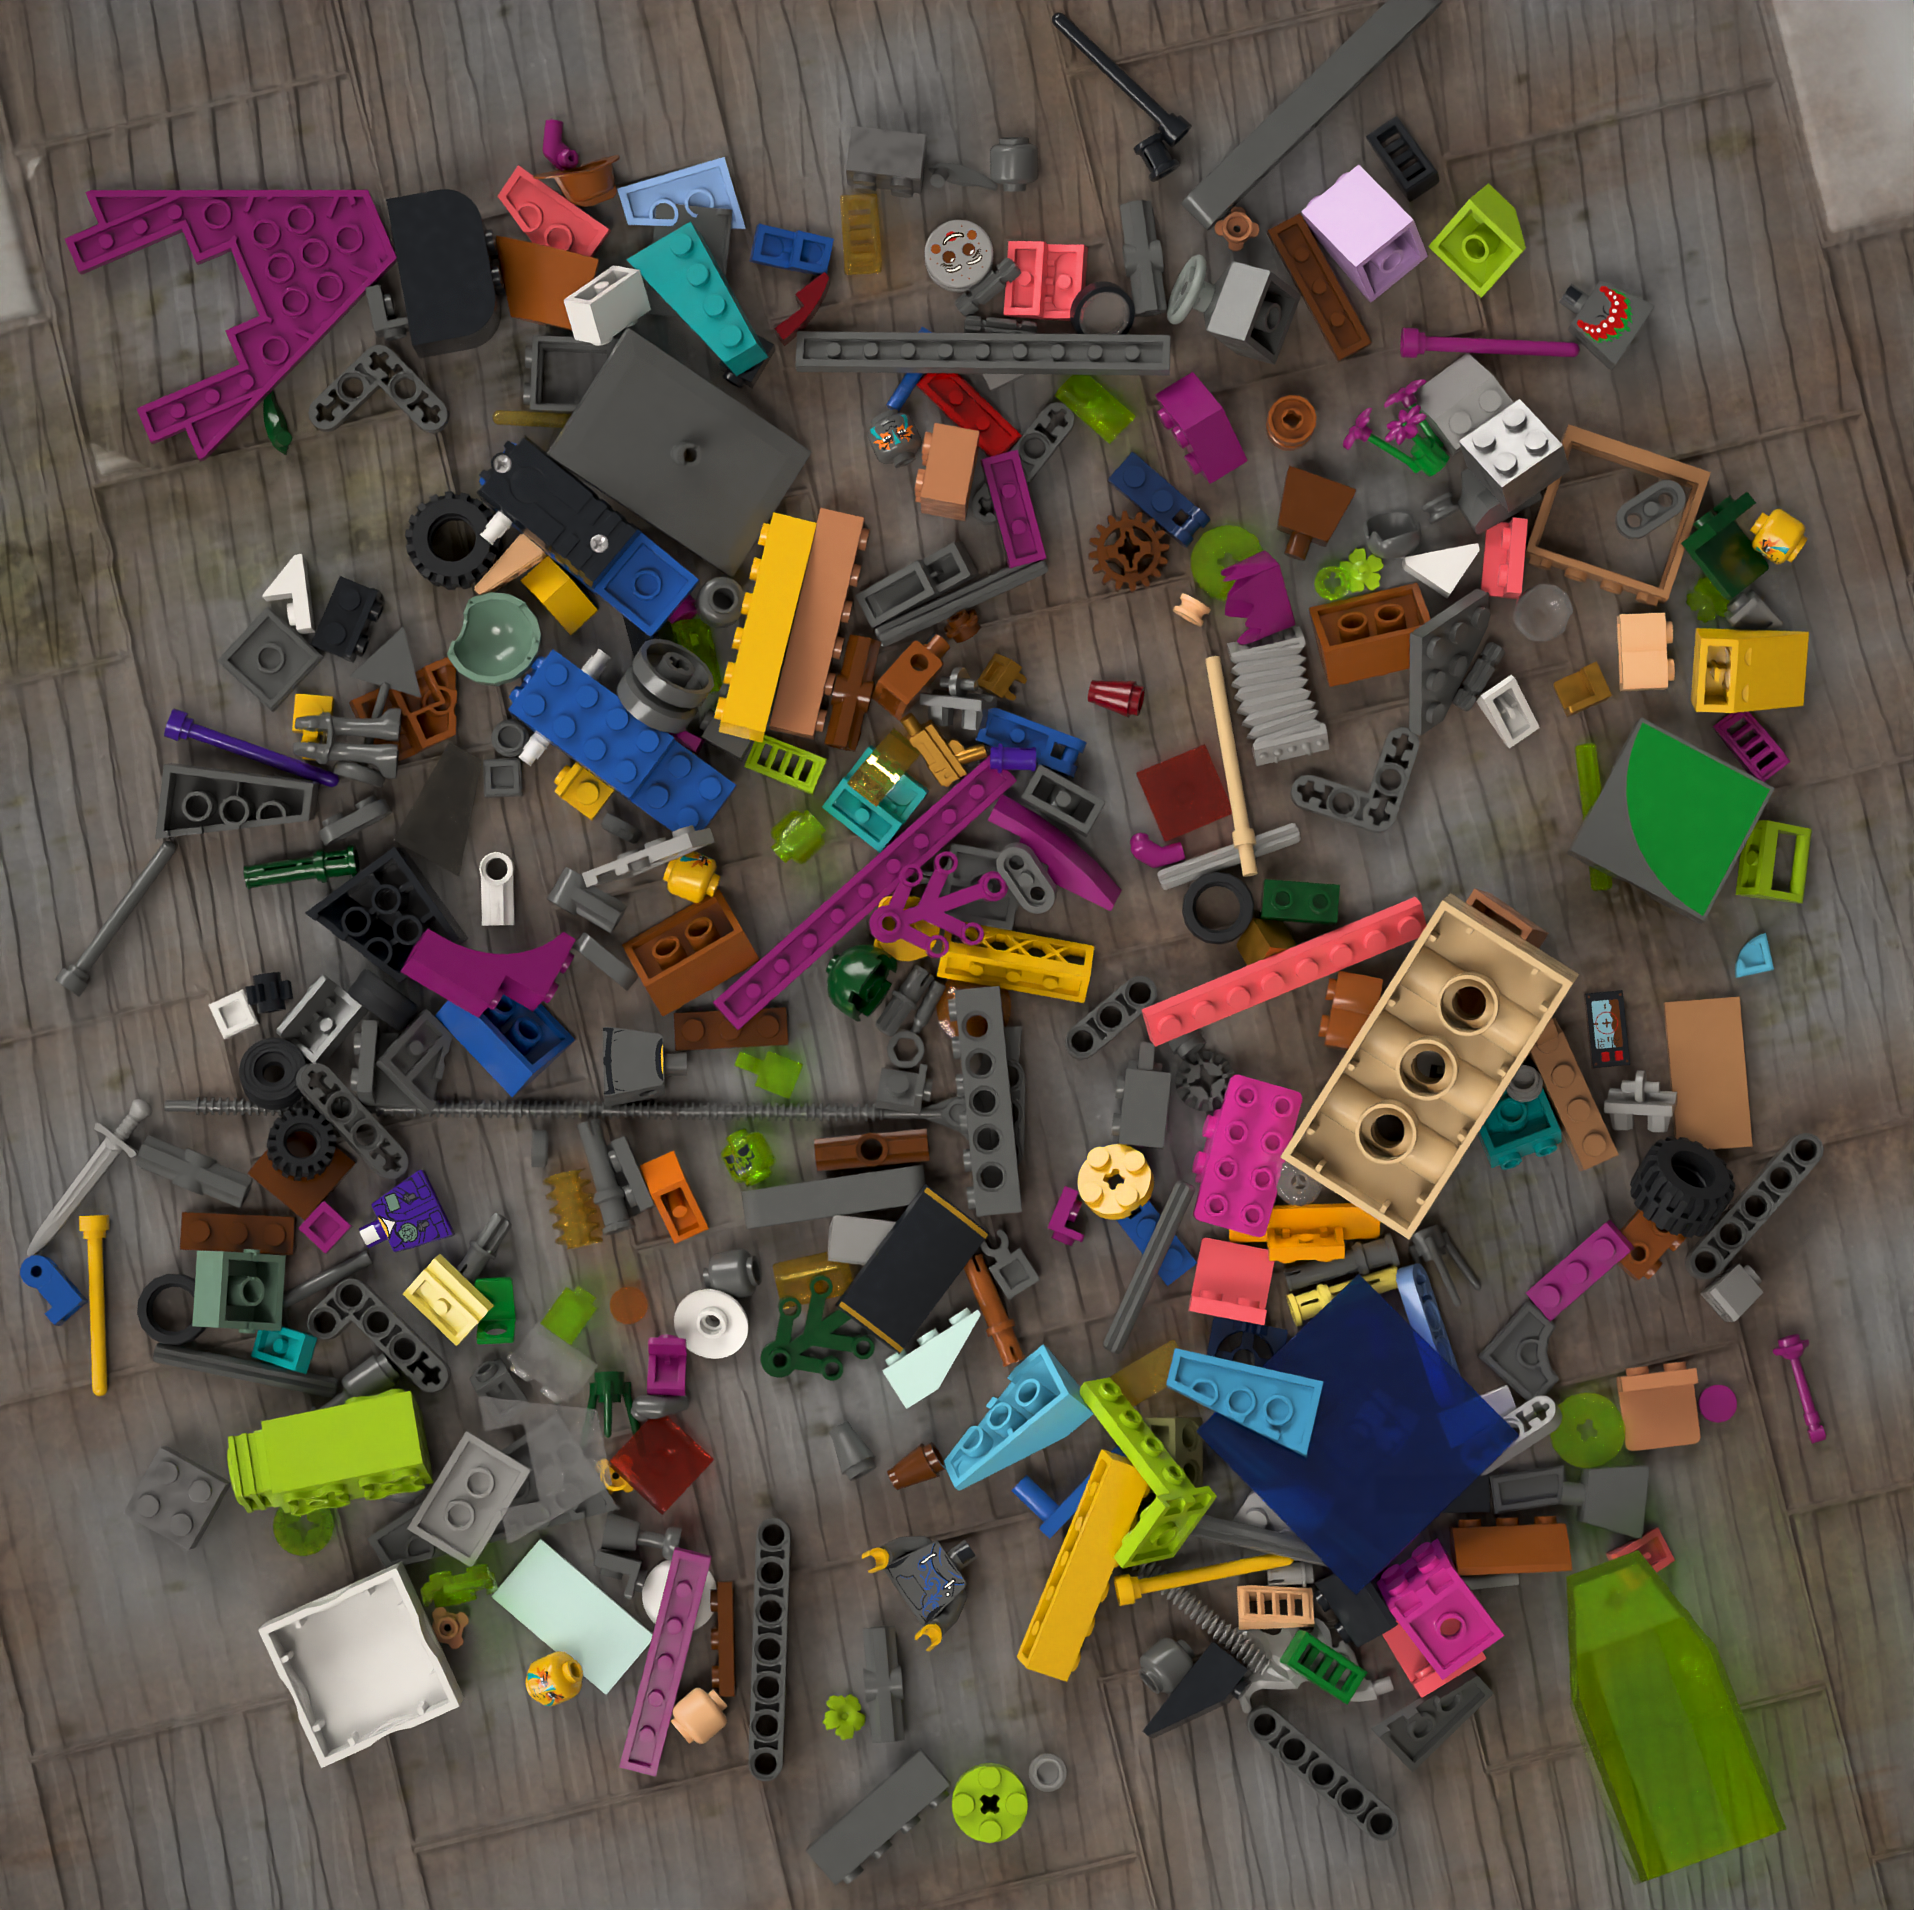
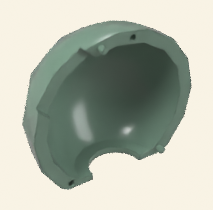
M489 592L469 599L463 613L464 621L461 632L455 641L452 640L447 652L448 659L460 674L480 685L500 686L519 679L531 668L540 650L541 633L537 618L528 608L526 602L511 594Z

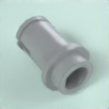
M1304 1561L1293 1562L1291 1565L1267 1569L1266 1571L1268 1586L1279 1587L1302 1584V1588H1304L1306 1584L1314 1583L1312 1563Z

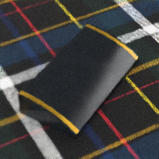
M925 1184L835 1306L885 1346L900 1354L989 1235V1232Z

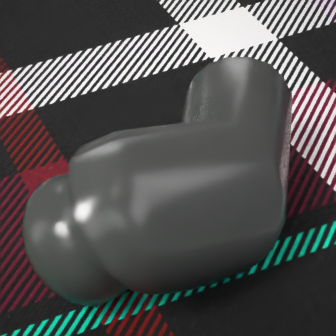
M643 1394L632 1402L631 1414L638 1421H646L649 1418L658 1419L687 1410L689 1400L686 1394L685 1396L669 1395L666 1397Z

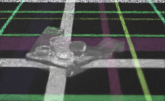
M487 1396L478 1397L484 1432L521 1424L524 1425L539 1499L538 1502L500 1510L507 1544L513 1543L612 1485L597 1410L498 1399Z

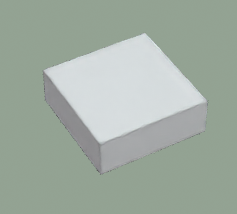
M243 989L209 1004L225 1040L259 1025L252 1006L247 1003V996Z

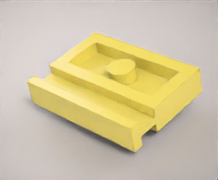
M441 1254L431 1261L428 1267L421 1272L403 1293L456 1346L468 1336L494 1307Z

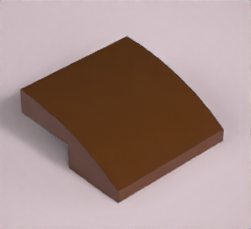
M298 1131L291 1134L287 1139V1148L294 1156L304 1158L314 1153L316 1142L309 1133ZM336 1147L332 1162L329 1167L325 1168L324 1173L320 1176L319 1174L314 1175V1179L311 1180L301 1177V1181H295L294 1176L289 1175L286 1178L282 1176L280 1169L276 1171L272 1167L273 1161L268 1159L267 1149L247 1174L305 1221L330 1192L336 1189L355 1166L356 1162Z

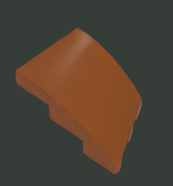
M496 236L510 316L546 327L552 325L572 331L564 299L596 278L600 260L549 246Z
M448 657L424 666L415 672L421 698L389 689L382 715L387 709H402L399 742L375 738L373 744L399 745L398 762L456 735V668ZM380 688L349 702L356 718L372 717Z

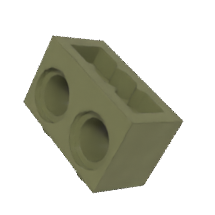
M1146 1417L1145 1423L1163 1443L1164 1448L1177 1465L1184 1470L1194 1487H1203L1202 1417ZM1152 1489L1149 1494H1155Z

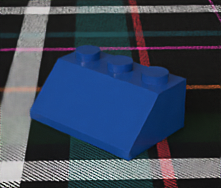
M504 994L494 1010L487 1008L479 1018L449 1000L435 1015L511 1097L530 1084L575 1041L570 1033L541 1003L534 1011H531Z

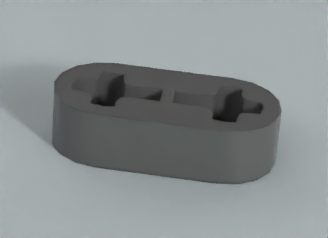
M585 932L582 933L572 946L626 991L629 990L639 977Z

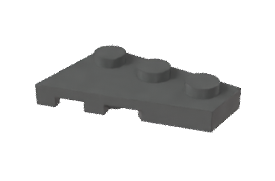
M1469 1669L1423 1698L1417 1699L1371 1729L1413 1772L1494 1693L1472 1669Z

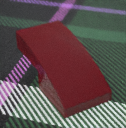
M825 272L795 294L796 301L801 306V309L774 328L775 335L784 346L797 336V331H802L808 325L824 301L830 286L829 276Z

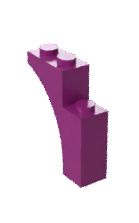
M427 929L416 942L400 972L477 1018L487 1008L494 1010L503 994L529 1010L534 1011L542 1001L548 1004L557 991L559 984L554 982L559 972L564 974L575 956L570 953V950L576 939L562 932L552 941L533 950L512 954H493L465 948Z

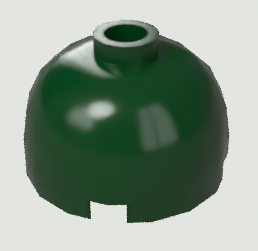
M863 944L848 948L841 955H834L826 968L828 973L827 991L832 1004L857 1022L861 1021L859 1017L861 1014L869 1017L882 1003L891 988L892 983L886 979L890 970L896 973L897 959L882 949Z

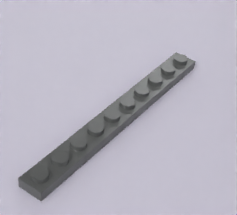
M797 331L795 366L797 372L1170 376L1171 338L1170 335Z

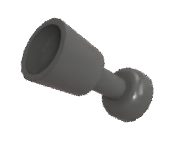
M608 1512L601 1549L635 1551L637 1545L663 1549L662 1556L667 1560H672L674 1549L679 1547L682 1528L669 1527L666 1530V1534L640 1530V1522Z

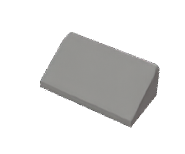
M834 1215L829 1226L828 1261L865 1265L896 1222Z

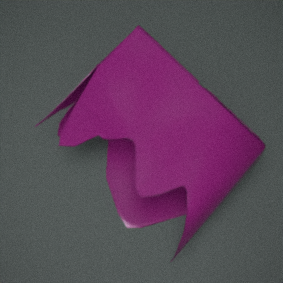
M1265 550L1221 571V575L1227 576L1223 581L1236 580L1227 595L1225 615L1228 617L1247 618L1245 626L1249 628L1237 640L1239 644L1253 643L1295 625V618L1280 565Z

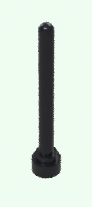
M1058 12L1052 16L1053 25L1159 125L1158 130L1162 133L1163 140L1170 147H1174L1183 139L1192 127L1181 115L1177 117L1174 113L1169 115L1063 13Z

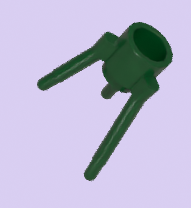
M595 1372L594 1383H589L590 1396L580 1448L582 1450L587 1448L597 1399L598 1403H604V1436L609 1438L612 1435V1403H621V1396H623L638 1455L640 1458H644L646 1452L639 1423L631 1414L633 1402L631 1382H625V1372Z

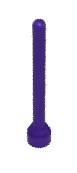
M174 708L167 721L164 737L176 741L180 739L188 740L190 737L311 781L319 782L328 787H335L339 783L338 775L331 771L195 724L194 719L188 717L189 713Z

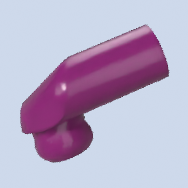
M552 119L545 120L543 155L558 170L575 168L578 165L579 156L575 150L572 151L562 142L564 122Z
M1141 832L1134 834L1130 839V851L1133 856L1149 867L1158 868L1185 860L1180 842L1160 847L1149 840V836L1146 833Z

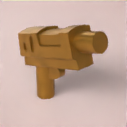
M908 713L900 720L908 732V741L920 752L926 761V766L941 786L949 787L953 781L967 775V769L963 764L988 757L984 743L964 748L961 742L955 738L947 742L931 719L926 723L920 724L913 713Z

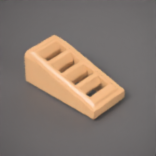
M520 534L476 584L474 591L477 595L497 591L541 562L546 557L545 552L526 535Z
M1257 1585L1237 1586L1239 1630L1314 1627L1312 1588ZM1294 1599H1302L1303 1616H1295ZM1272 1600V1614H1265L1264 1601ZM1279 1600H1287L1288 1615H1280ZM1249 1601H1257V1614L1250 1613Z

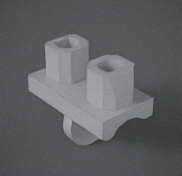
M1637 1070L1635 1081L1622 1080L1621 1089H1609L1608 1098L1604 1102V1113H1610L1614 1130L1633 1129L1634 1115H1648V1130L1651 1132H1667L1677 1104V1092L1660 1091V1082L1647 1081L1646 1071Z

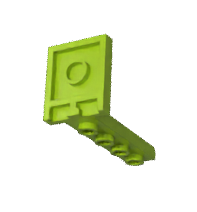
M1110 1377L1086 1381L1080 1387L1081 1398L1157 1496L1152 1504L1141 1512V1519L1135 1528L1124 1536L1122 1546L1115 1554L1114 1559L1121 1568H1127L1173 1558L1217 1496L1209 1486L1194 1487L1184 1470L1177 1465L1164 1448L1163 1443L1144 1422L1141 1414L1134 1409L1121 1392L1120 1387Z

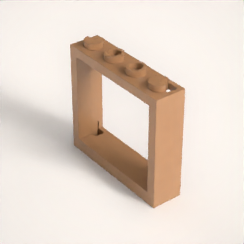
M1568 424L1561 440L1567 460L1571 448L1665 480L1675 481L1679 485L1691 489L1658 587L1538 547L1562 476L1544 490L1526 543L1525 557L1530 559V565L1543 570H1550L1551 566L1565 570L1564 576L1569 579L1585 583L1588 578L1600 582V588L1607 592L1620 595L1622 590L1636 594L1635 600L1649 606H1657L1658 602L1664 604L1669 598L1685 551L1681 543L1690 536L1711 472Z

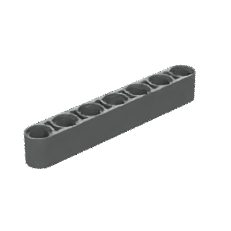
M778 1517L764 1520L759 1525L756 1533L748 1765L753 1777L760 1781L775 1779L780 1774L784 1763L791 1529L786 1521ZM777 1524L782 1527L785 1535L782 1543L770 1545L765 1541L763 1531L767 1525ZM768 1562H776L783 1569V1577L777 1583H769L762 1576V1568ZM767 1600L778 1602L782 1608L781 1617L775 1621L766 1620L761 1614V1605ZM772 1638L778 1641L781 1648L779 1656L774 1659H767L762 1656L759 1650L762 1640ZM766 1676L775 1678L779 1683V1692L772 1697L762 1695L758 1689V1683L761 1678ZM768 1714L776 1718L778 1729L775 1733L765 1735L758 1730L757 1720L762 1715ZM761 1753L772 1754L777 1762L776 1769L770 1773L761 1772L756 1767V1757Z

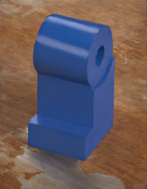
M33 1255L22 1263L20 1276L23 1282L30 1287L37 1288L52 1306L45 1315L54 1325L61 1326L88 1302L85 1296L52 1259Z

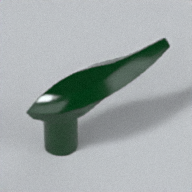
M272 391L264 399L263 403L264 424L268 438L279 452L287 455L292 436L289 433L285 416L278 407L274 392Z

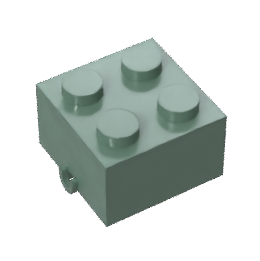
M244 1249V1253L197 1251L192 1326L239 1329V1333L254 1334L255 1330L281 1331L286 1256L260 1254V1250Z

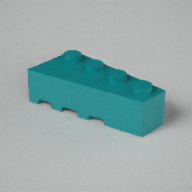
M691 221L626 259L634 269L640 270L642 278L736 376L768 358L765 349L706 241Z

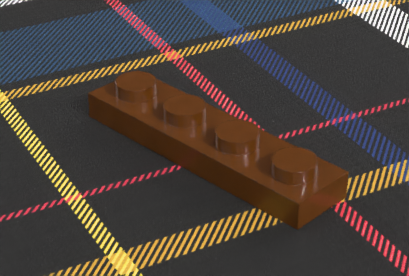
M1299 213L1267 230L1268 237L1338 363L1370 346L1372 342L1302 215Z

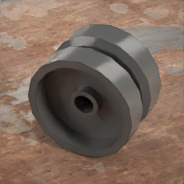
M662 639L645 641L632 661L633 666L628 668L617 685V696L622 705L636 719L647 726L667 733L676 734L683 732L695 717L698 707L703 704L714 687L713 675L699 657L683 646Z

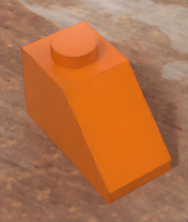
M674 1151L640 1165L650 1195L674 1244L709 1229Z

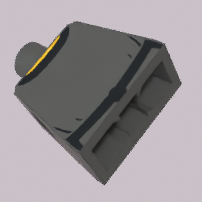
M603 1027L605 1106H614L665 1095V1076L687 1075V1053L664 1054V1038L662 1034Z

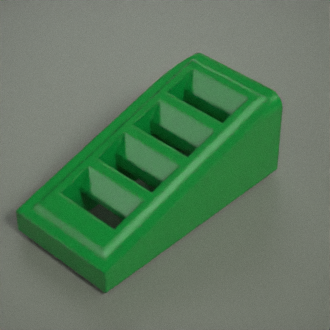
M1302 1630L1296 1632L1279 1661L1347 1705L1367 1674L1365 1670L1308 1632ZM1307 1645L1311 1646L1302 1662L1298 1663ZM1319 1653H1322L1324 1656L1315 1671H1310L1309 1669ZM1334 1661L1337 1665L1326 1681L1323 1679V1676ZM1345 1669H1347L1351 1673L1339 1690L1335 1685Z

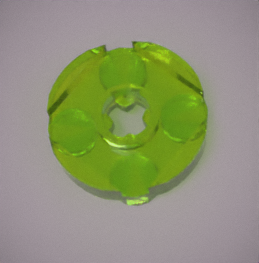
M1232 525L1216 527L1205 532L1194 546L1190 560L1192 577L1208 596L1216 600L1226 601L1228 592L1236 580L1223 581L1227 576L1221 575V571L1224 568L1221 565H1217V560L1223 559L1225 553H1230L1234 560L1240 562L1264 550L1258 538L1241 527Z
M1583 1392L1568 1396L1557 1405L1562 1412V1421L1559 1427L1549 1434L1552 1448L1562 1460L1576 1467L1593 1468L1605 1464L1618 1454L1625 1439V1425L1621 1413L1612 1401L1596 1393ZM1586 1419H1590L1593 1421L1592 1428L1597 1430V1434L1595 1437L1589 1436L1587 1442L1580 1439L1581 1433L1576 1431L1578 1424H1584Z
M488 1564L468 1567L466 1569L467 1573L452 1576L451 1571L434 1573L429 1576L430 1582L425 1583L420 1589L423 1605L428 1607L432 1600H434L435 1607H446L477 1600L476 1592L486 1589L488 1596L498 1590L495 1573L489 1571Z

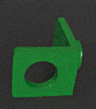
M511 1277L476 1279L475 1288L494 1305L478 1323L477 1344L513 1343L516 1330L513 1279ZM492 1329L506 1330V1332L499 1335L486 1333Z

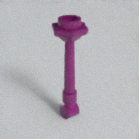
M1799 1334L1779 1338L1777 1340L1779 1346L1773 1349V1353L1791 1362L1804 1410V1420L1809 1427L1807 1429L1811 1444L1826 1440V1434L1823 1426L1819 1424L1821 1422L1818 1410H1815L1799 1358L1805 1348L1809 1346V1339L1801 1340Z

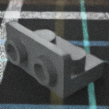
M622 1136L611 1141V1144L607 1145L608 1155L613 1166L617 1184L622 1186L625 1192L624 1201L629 1218L656 1207L628 1138Z

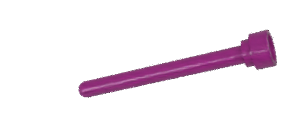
M1403 327L1400 340V355L1403 358H1417V354L1424 355L1425 351L1576 357L1580 352V347L1574 342L1426 336L1425 332H1418V328Z

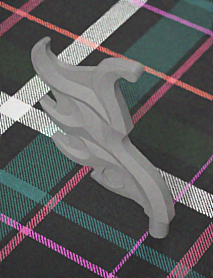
M1314 1618L1315 1625L1313 1631L1309 1634L1358 1666L1355 1653L1350 1646L1342 1640L1338 1643V1647H1332V1638L1328 1627L1318 1618ZM1239 1626L1234 1628L1237 1629V1634L1234 1638L1243 1634L1241 1642L1245 1639L1249 1640L1246 1648L1254 1644L1252 1653L1256 1649H1260L1258 1657L1266 1654L1264 1662L1272 1659V1663L1264 1676H1261L1263 1669L1259 1673L1254 1674L1257 1664L1252 1669H1249L1253 1672L1248 1678L1252 1684L1239 1699L1244 1713L1251 1711L1250 1697L1255 1691L1261 1689H1298L1301 1683L1308 1681L1279 1662L1296 1632L1300 1630L1299 1627L1282 1628L1275 1635L1264 1633L1259 1629L1239 1630ZM1307 1645L1298 1663L1302 1662L1311 1646ZM1322 1653L1318 1654L1309 1669L1310 1671H1315L1324 1656ZM1333 1661L1323 1676L1324 1680H1328L1337 1665L1336 1662ZM1345 1669L1335 1685L1339 1690L1351 1673L1349 1670ZM1387 1676L1373 1682L1366 1680L1364 1677L1350 1701L1376 1700L1377 1696L1393 1691L1394 1688L1390 1677Z

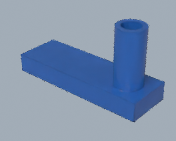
M1117 1445L1111 1451L1112 1453L1127 1457ZM1091 1473L1060 1505L1045 1493L1028 1475L1011 1491L1043 1521L1038 1528L1050 1539L1076 1512Z

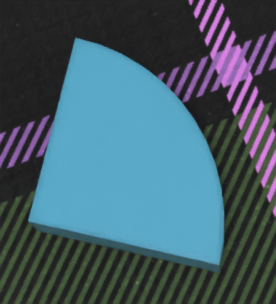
M1766 933L1754 937L1740 950L1735 963L1736 978L1774 970Z

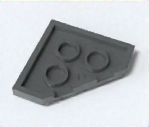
M1475 589L1410 633V732L1422 736L1444 720L1488 627L1490 620L1488 592Z

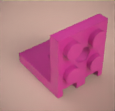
M1437 1538L1432 1543L1425 1542L1419 1545L1412 1552V1557L1401 1565L1395 1564L1386 1569L1377 1585L1392 1615L1443 1680L1502 1638L1504 1634L1459 1575L1447 1550ZM1455 1618L1459 1620L1460 1628L1455 1634L1445 1635L1440 1632L1441 1624L1446 1619Z

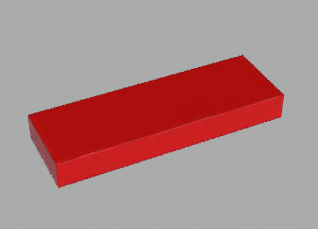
M927 373L916 384L917 388L957 427L979 431V448L988 457L1009 452L1022 437L958 373Z

